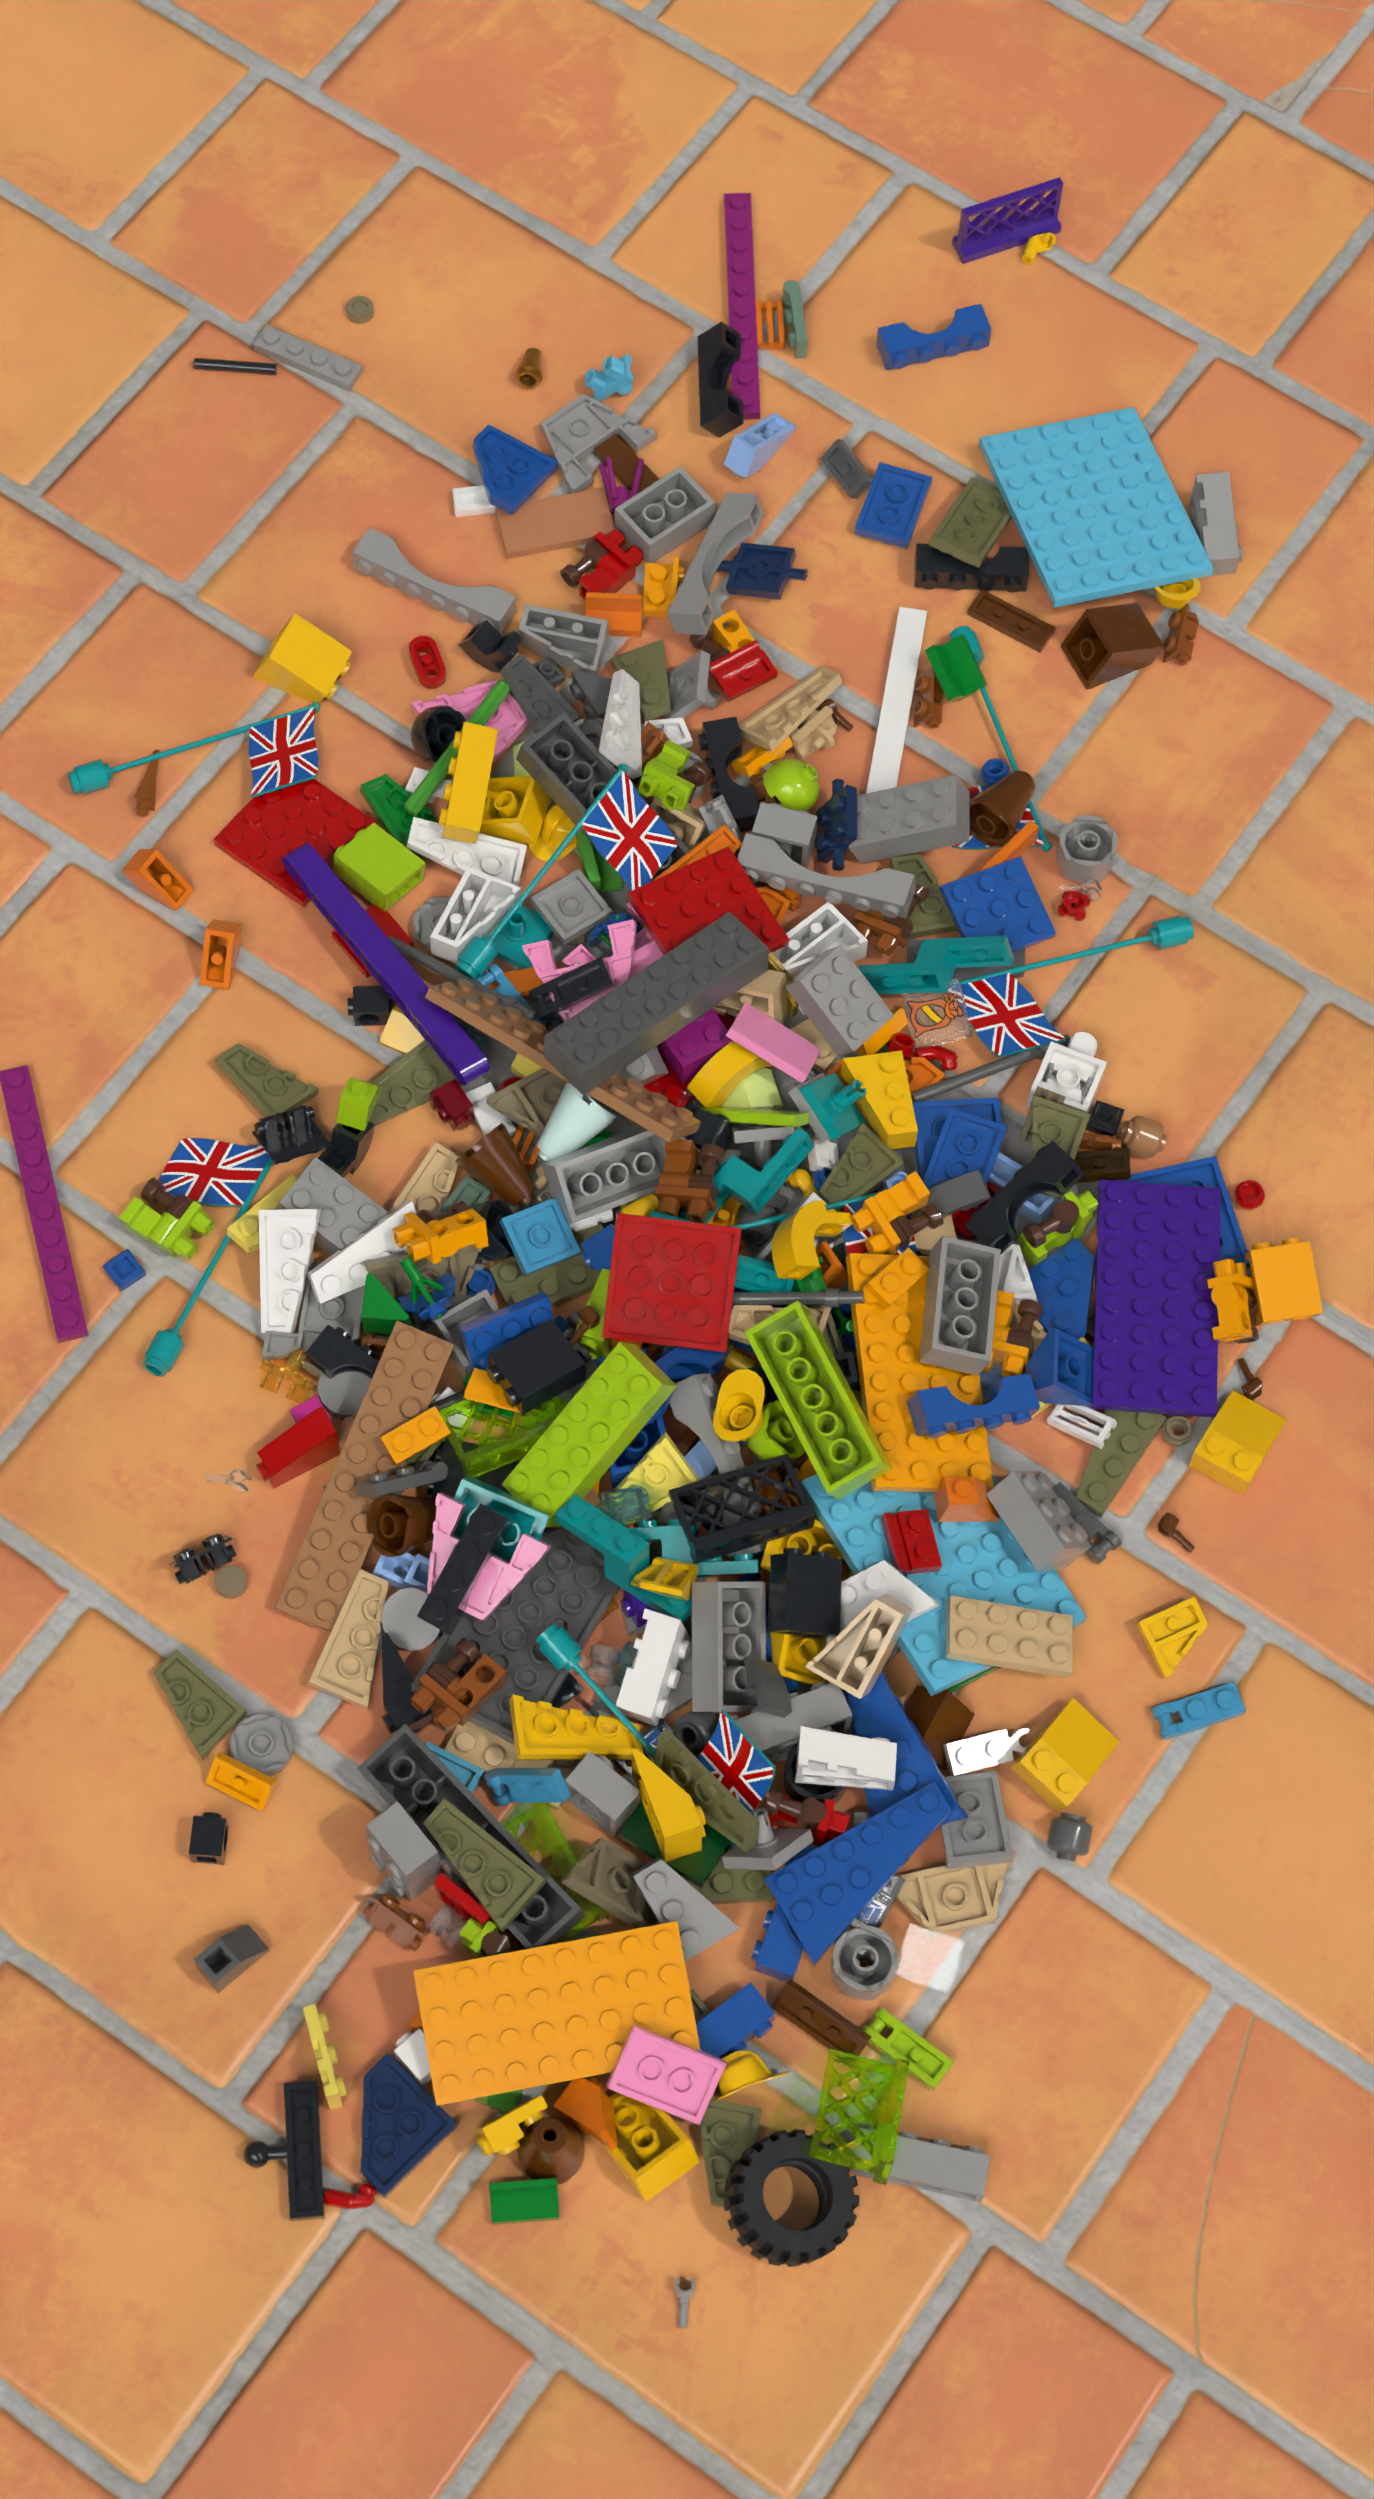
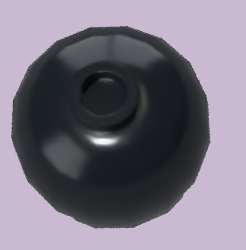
M440 705L426 708L415 718L411 728V742L416 752L425 760L436 763L453 741L455 732H459L462 729L466 720L461 712L455 711L449 706Z
M491 1199L480 1204L474 1210L486 1220L489 1246L482 1248V1251L478 1252V1256L487 1261L494 1262L514 1256L499 1223L502 1218L514 1214L513 1211L501 1200L492 1202Z

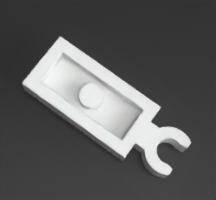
M1000 1729L943 1744L950 1776L1013 1761L1012 1751L1023 1753L1028 1747H1022L1019 1743V1738L1023 1734H1028L1029 1729H1016L1011 1733L1010 1737H1008L1007 1729Z

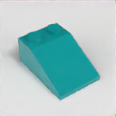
M471 1476L461 1480L454 1499L466 1504L454 1532V1536L461 1538L480 1503L514 1523L500 1549L494 1554L508 1562L511 1561L522 1534L526 1533L541 1540L550 1515Z

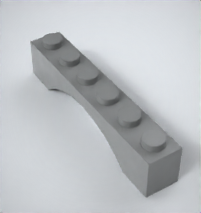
M726 492L721 504L718 505L717 513L712 523L708 525L707 533L702 543L698 546L697 554L693 562L688 566L683 582L678 587V593L673 603L669 605L668 619L671 621L675 633L707 634L716 615L710 600L711 582L716 570L725 557L740 543L755 534L764 515L757 494Z
M370 527L352 552L354 568L362 575L374 577L387 587H395L413 599H420L430 604L436 610L450 613L461 622L477 625L487 620L502 635L517 613L516 596L493 585L460 587L431 579L419 572L404 558L393 538Z
M749 833L745 835L737 858L752 883L759 881L767 883L772 888L784 890L785 888L795 890L802 896L812 897L814 895L822 897L833 904H840L841 902L850 904L861 911H869V909L878 911L889 918H897V916L906 918L916 890L915 875L889 868L856 877H836L814 872L793 861L781 850L775 840Z
M710 1373L695 1374L676 1383L677 1388L674 1390L669 1402L674 1416L701 1438L717 1465L719 1475L746 1467L740 1454L739 1442L722 1440L714 1431L713 1417L718 1399V1387L711 1378ZM751 1477L741 1478L738 1486L754 1492ZM723 1487V1496L725 1500L729 1492V1489ZM734 1492L728 1504L745 1510L750 1498ZM754 1501L749 1513L758 1517L764 1516L761 1503ZM725 1510L722 1523L733 1526L738 1524L741 1517ZM766 1543L727 1554L729 1561H734V1555L753 1554V1558H756L764 1553Z

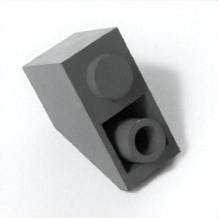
M575 670L572 672V684L569 686L572 696L576 701L580 700L583 704V711L587 720H595V718L605 719L612 679Z
M248 1924L217 1939L199 1954L194 1961L197 1969L219 1993L270 1949Z

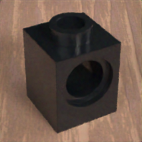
M354 986L353 998H348L347 1004L348 1016H354L355 1026L386 1025L390 1016L389 991L386 992L382 986Z
M205 1812L202 1816L193 1817L189 1847L191 1862L224 1865L229 1825L227 1819L222 1818L221 1814Z

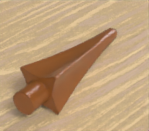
M158 749L153 751V754L160 753ZM159 759L149 763L142 782L133 797L137 802L135 807L137 809L136 814L140 817H146L149 810L155 811L156 776Z

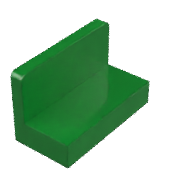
M959 635L944 645H933L924 650L948 701H961L987 685L964 635Z
M557 2178L489 2183L492 2225L559 2220Z

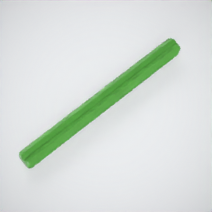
M502 680L497 681L467 722L485 726L509 694V685ZM453 741L406 801L404 809L412 816H416L448 775L451 757L456 758L457 749L452 748Z

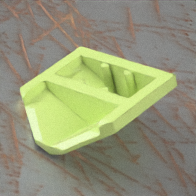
M762 1068L750 1074L734 1089L722 1106L768 1110L783 1108L772 1070Z

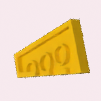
M514 1694L509 1699L517 1759H583L589 1751L597 1757L601 1754L607 1759H632V1750L638 1749L643 1753L642 1744L619 1719L599 1715L598 1718L584 1715L581 1710L570 1708L569 1711L552 1707V1703L544 1701L534 1703L523 1700V1696ZM632 1723L633 1726L640 1732L639 1724Z

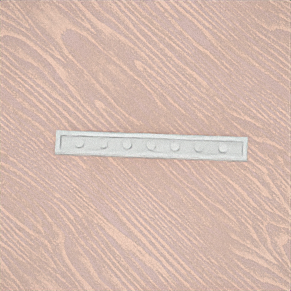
M899 607L866 794L897 787L927 611Z

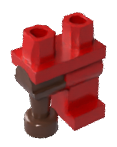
M616 528L606 535L599 531L594 535V539L586 544L585 556L575 566L571 564L565 566L560 571V574L570 587L576 588L579 585V595L585 601L587 592L617 593L628 581L636 577V568L643 561V552L636 545H632L624 552L621 547L625 544V538ZM593 568L595 571L588 575L586 572Z
M771 1788L765 1806L772 1829L774 1825L788 1829H810L814 1839L813 1844L817 1846H822L824 1839L831 1841L845 1833L850 1818L849 1814L834 1810L836 1801L826 1798L824 1805L816 1800V1797H809L801 1802L783 1796L781 1790Z

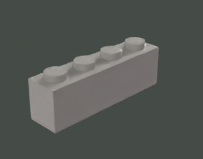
M865 2125L864 2128L858 2127L849 2174L981 2202L984 2196L990 2155L983 2154V2149L973 2146H964L963 2150L950 2147V2142L941 2139H931L930 2143L917 2140V2135L908 2132H898L897 2135L884 2133L885 2129L876 2125Z

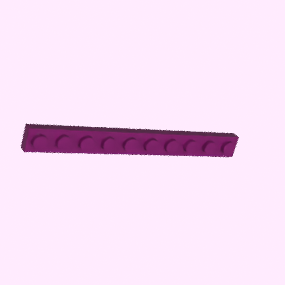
M724 193L729 327L740 333L741 356L731 368V394L743 401V420H760L751 193Z
M28 1065L0 1071L1 1087L58 1343L87 1337L89 1336L30 1071Z

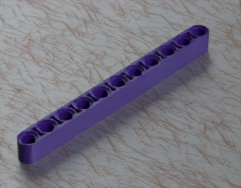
M307 842L282 857V862L291 877L386 992L389 991L390 998L463 1086H466L488 1072L490 1065L481 1050L447 1010L425 998L429 987L316 850Z

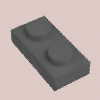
M837 439L820 458L850 498L857 499L874 480L844 440Z

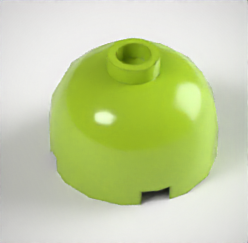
M794 758L784 759L773 764L763 775L767 793L771 798L776 795L781 802L779 805L783 808L795 811H809L815 805L820 793L818 773L811 764H806Z
M776 1400L763 1405V1425L754 1436L747 1438L749 1449L762 1461L788 1454L790 1461H793L803 1455L805 1449L780 1401Z

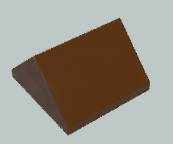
M917 1685L904 1711L909 1720L913 1721L937 1762V1767L946 1771L948 1764L943 1744L961 1740L974 1717V1713L949 1690H943L931 1696L925 1686Z

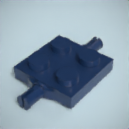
M741 543L738 554L733 560H723L716 570L729 572V579L726 584L728 594L781 600L785 586L790 579L806 581L808 575L807 569L792 568L796 558L794 548Z
M834 779L832 781L831 799L816 812L817 837L815 847L817 848V861L827 864L833 859L832 869L841 871L845 868V851L857 839V788L850 785L844 787L842 779Z

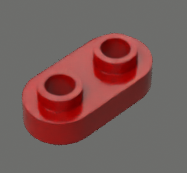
M428 636L414 638L409 644V657L417 678L425 688H439L446 681V668L437 644ZM422 652L428 653V654H426V655H424V656L419 655V654L422 653ZM435 675L436 677L429 678L428 676Z

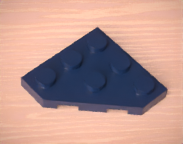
M389 2053L364 2075L361 2174L384 2198L458 2127V2124L440 2105L436 2106L435 2100Z

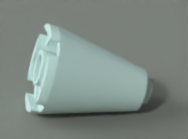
M567 1082L537 1143V1147L540 1149L538 1155L547 1162L580 1149L610 1125L617 1115L602 1102L600 1103L588 1094L583 1096L573 1085Z

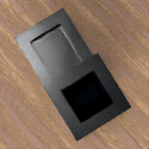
M485 620L474 625L458 646L477 664L489 671L500 673L502 668L518 653L516 646L523 638L516 631L502 636Z
M369 1121L365 1131L338 1123L333 1128L331 1147L326 1148L318 1159L343 1178L349 1172L354 1174L369 1150L375 1124Z

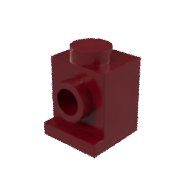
M455 1079L429 1093L431 1108L433 1111L436 1110L444 1124L448 1122L454 1131L465 1129L475 1120L474 1106Z

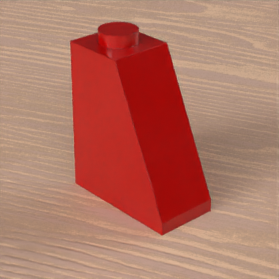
M322 1406L257 1452L259 1463L256 1464V1468L262 1480L266 1481L269 1479L273 1488H276L340 1455L337 1431Z

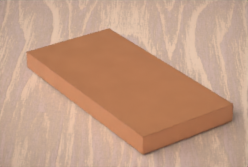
M604 487L528 501L513 516L498 507L495 508L507 559L587 544L594 539V535L599 531L606 535L615 529Z

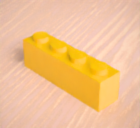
M464 722L461 732H455L452 748L457 749L456 758L451 757L448 774L453 775L451 783L446 782L443 800H448L447 809H441L438 825L443 826L442 837L476 844L481 828L498 729Z

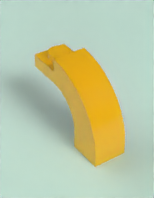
M732 1041L717 1052L701 1068L687 1088L706 1108L722 1106L734 1089L746 1077L759 1069L774 1066L735 1041Z
M818 1200L806 1204L784 1219L777 1227L772 1242V1257L777 1278L801 1280L819 1268L820 1264L815 1250L814 1236L835 1237L853 1224L850 1213L836 1212L835 1209L827 1210L824 1200Z

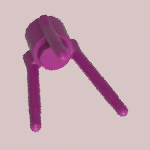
M606 457L607 471L604 463L599 464L611 514L615 515V508L637 494L644 463L642 458L638 460L631 493L628 492L626 487H616L611 457Z

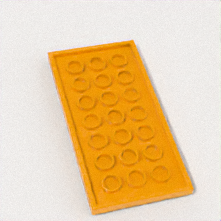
M849 1253L846 1257L849 1291H864L865 1297L864 1304H851L862 1409L893 1468L871 1481L872 1491L935 1492L944 1476H974L992 1490L994 1486L985 1426L975 1427L973 1431L964 1434H958L957 1430L950 1431L938 1438H929L928 1435L917 1437L907 1401L918 1390L946 1386L958 1400L969 1405H983L980 1374L973 1375L919 1362L928 1272L885 1310L867 1291L865 1285L899 1255ZM917 1256L927 1267L929 1266V1256Z
M677 1921L413 1970L436 2106L610 2073L616 2064L633 2024L700 2050Z

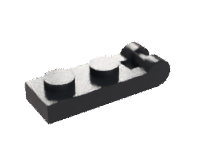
M600 957L544 983L528 993L531 1001L537 1005L538 1010L536 1013L539 1020L543 1021L553 1017L558 1012L614 987L615 984L604 958ZM552 993L555 1001L549 1004L546 997Z

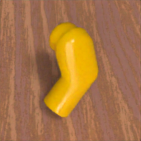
M1047 232L1032 236L1026 244L1021 261L1027 265L1033 264L1037 254L1052 249L1056 244L1055 235Z
M797 1169L793 1172L788 1182L794 1188L799 1187L803 1191V1199L813 1192L818 1195V1191L814 1187V1180L806 1170Z

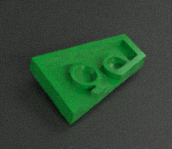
M386 774L360 785L361 794L384 830L405 847H407L413 817L436 823L439 822L433 816L434 813L427 807L422 808L416 816L406 812L404 806L411 794Z

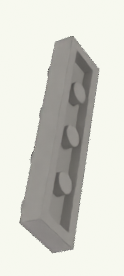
M266 324L253 343L254 351L349 392L363 373L362 365Z

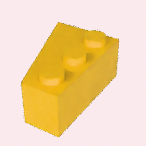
M902 1051L843 1058L841 1076L845 1082L847 1081L848 1085L853 1080H859L863 1084L854 1092L860 1091L865 1087L866 1096L860 1098L857 1103L865 1111L876 1135L891 1150L915 1147L918 1128Z

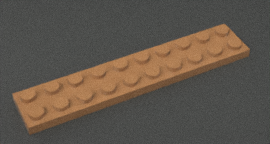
M458 979L429 987L426 999L570 1083L544 1058V1035L549 1032L543 1024L524 1018L522 1012L516 1008L503 1007L498 1002L496 996L489 993H481L474 988L472 982L466 979ZM619 1072L587 1093L668 1142L696 1133L701 1124V1121L693 1117V1113L688 1109L672 1105L664 1095L650 1092L643 1087L644 1085L640 1081L627 1078Z
M396 1321L275 1606V1610L328 1632L332 1631L374 1538L373 1533L368 1534L367 1530L368 1510L371 1503L381 1497L358 1495L357 1482L368 1480V1475L371 1473L387 1472L388 1475L395 1473V1468L404 1466L405 1461L397 1466L395 1465L380 1437L427 1411L454 1344Z

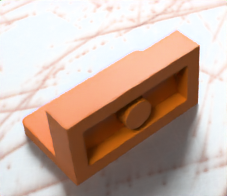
M587 592L585 616L608 620L609 636L641 638L643 596L638 594Z

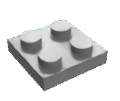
M580 869L531 897V904L563 945L588 932L603 921L608 920L612 915L610 907Z

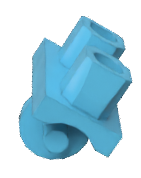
M625 354L620 359H617L610 355L604 360L601 372L593 368L586 372L585 385L593 389V399L601 402L613 393L618 392L620 395L625 396L632 391L634 377L630 371L631 356Z

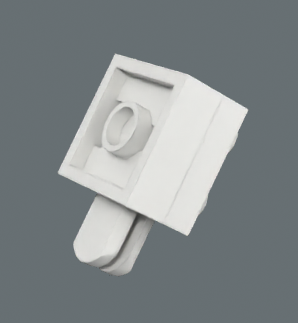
M1086 1032L1075 1033L1067 1047L1051 1041L1030 1090L1027 1107L1030 1108L1035 1090L1039 1086L1066 1096L1063 1105L1089 1113L1107 1062L1094 1057L1097 1050V1041L1091 1034Z

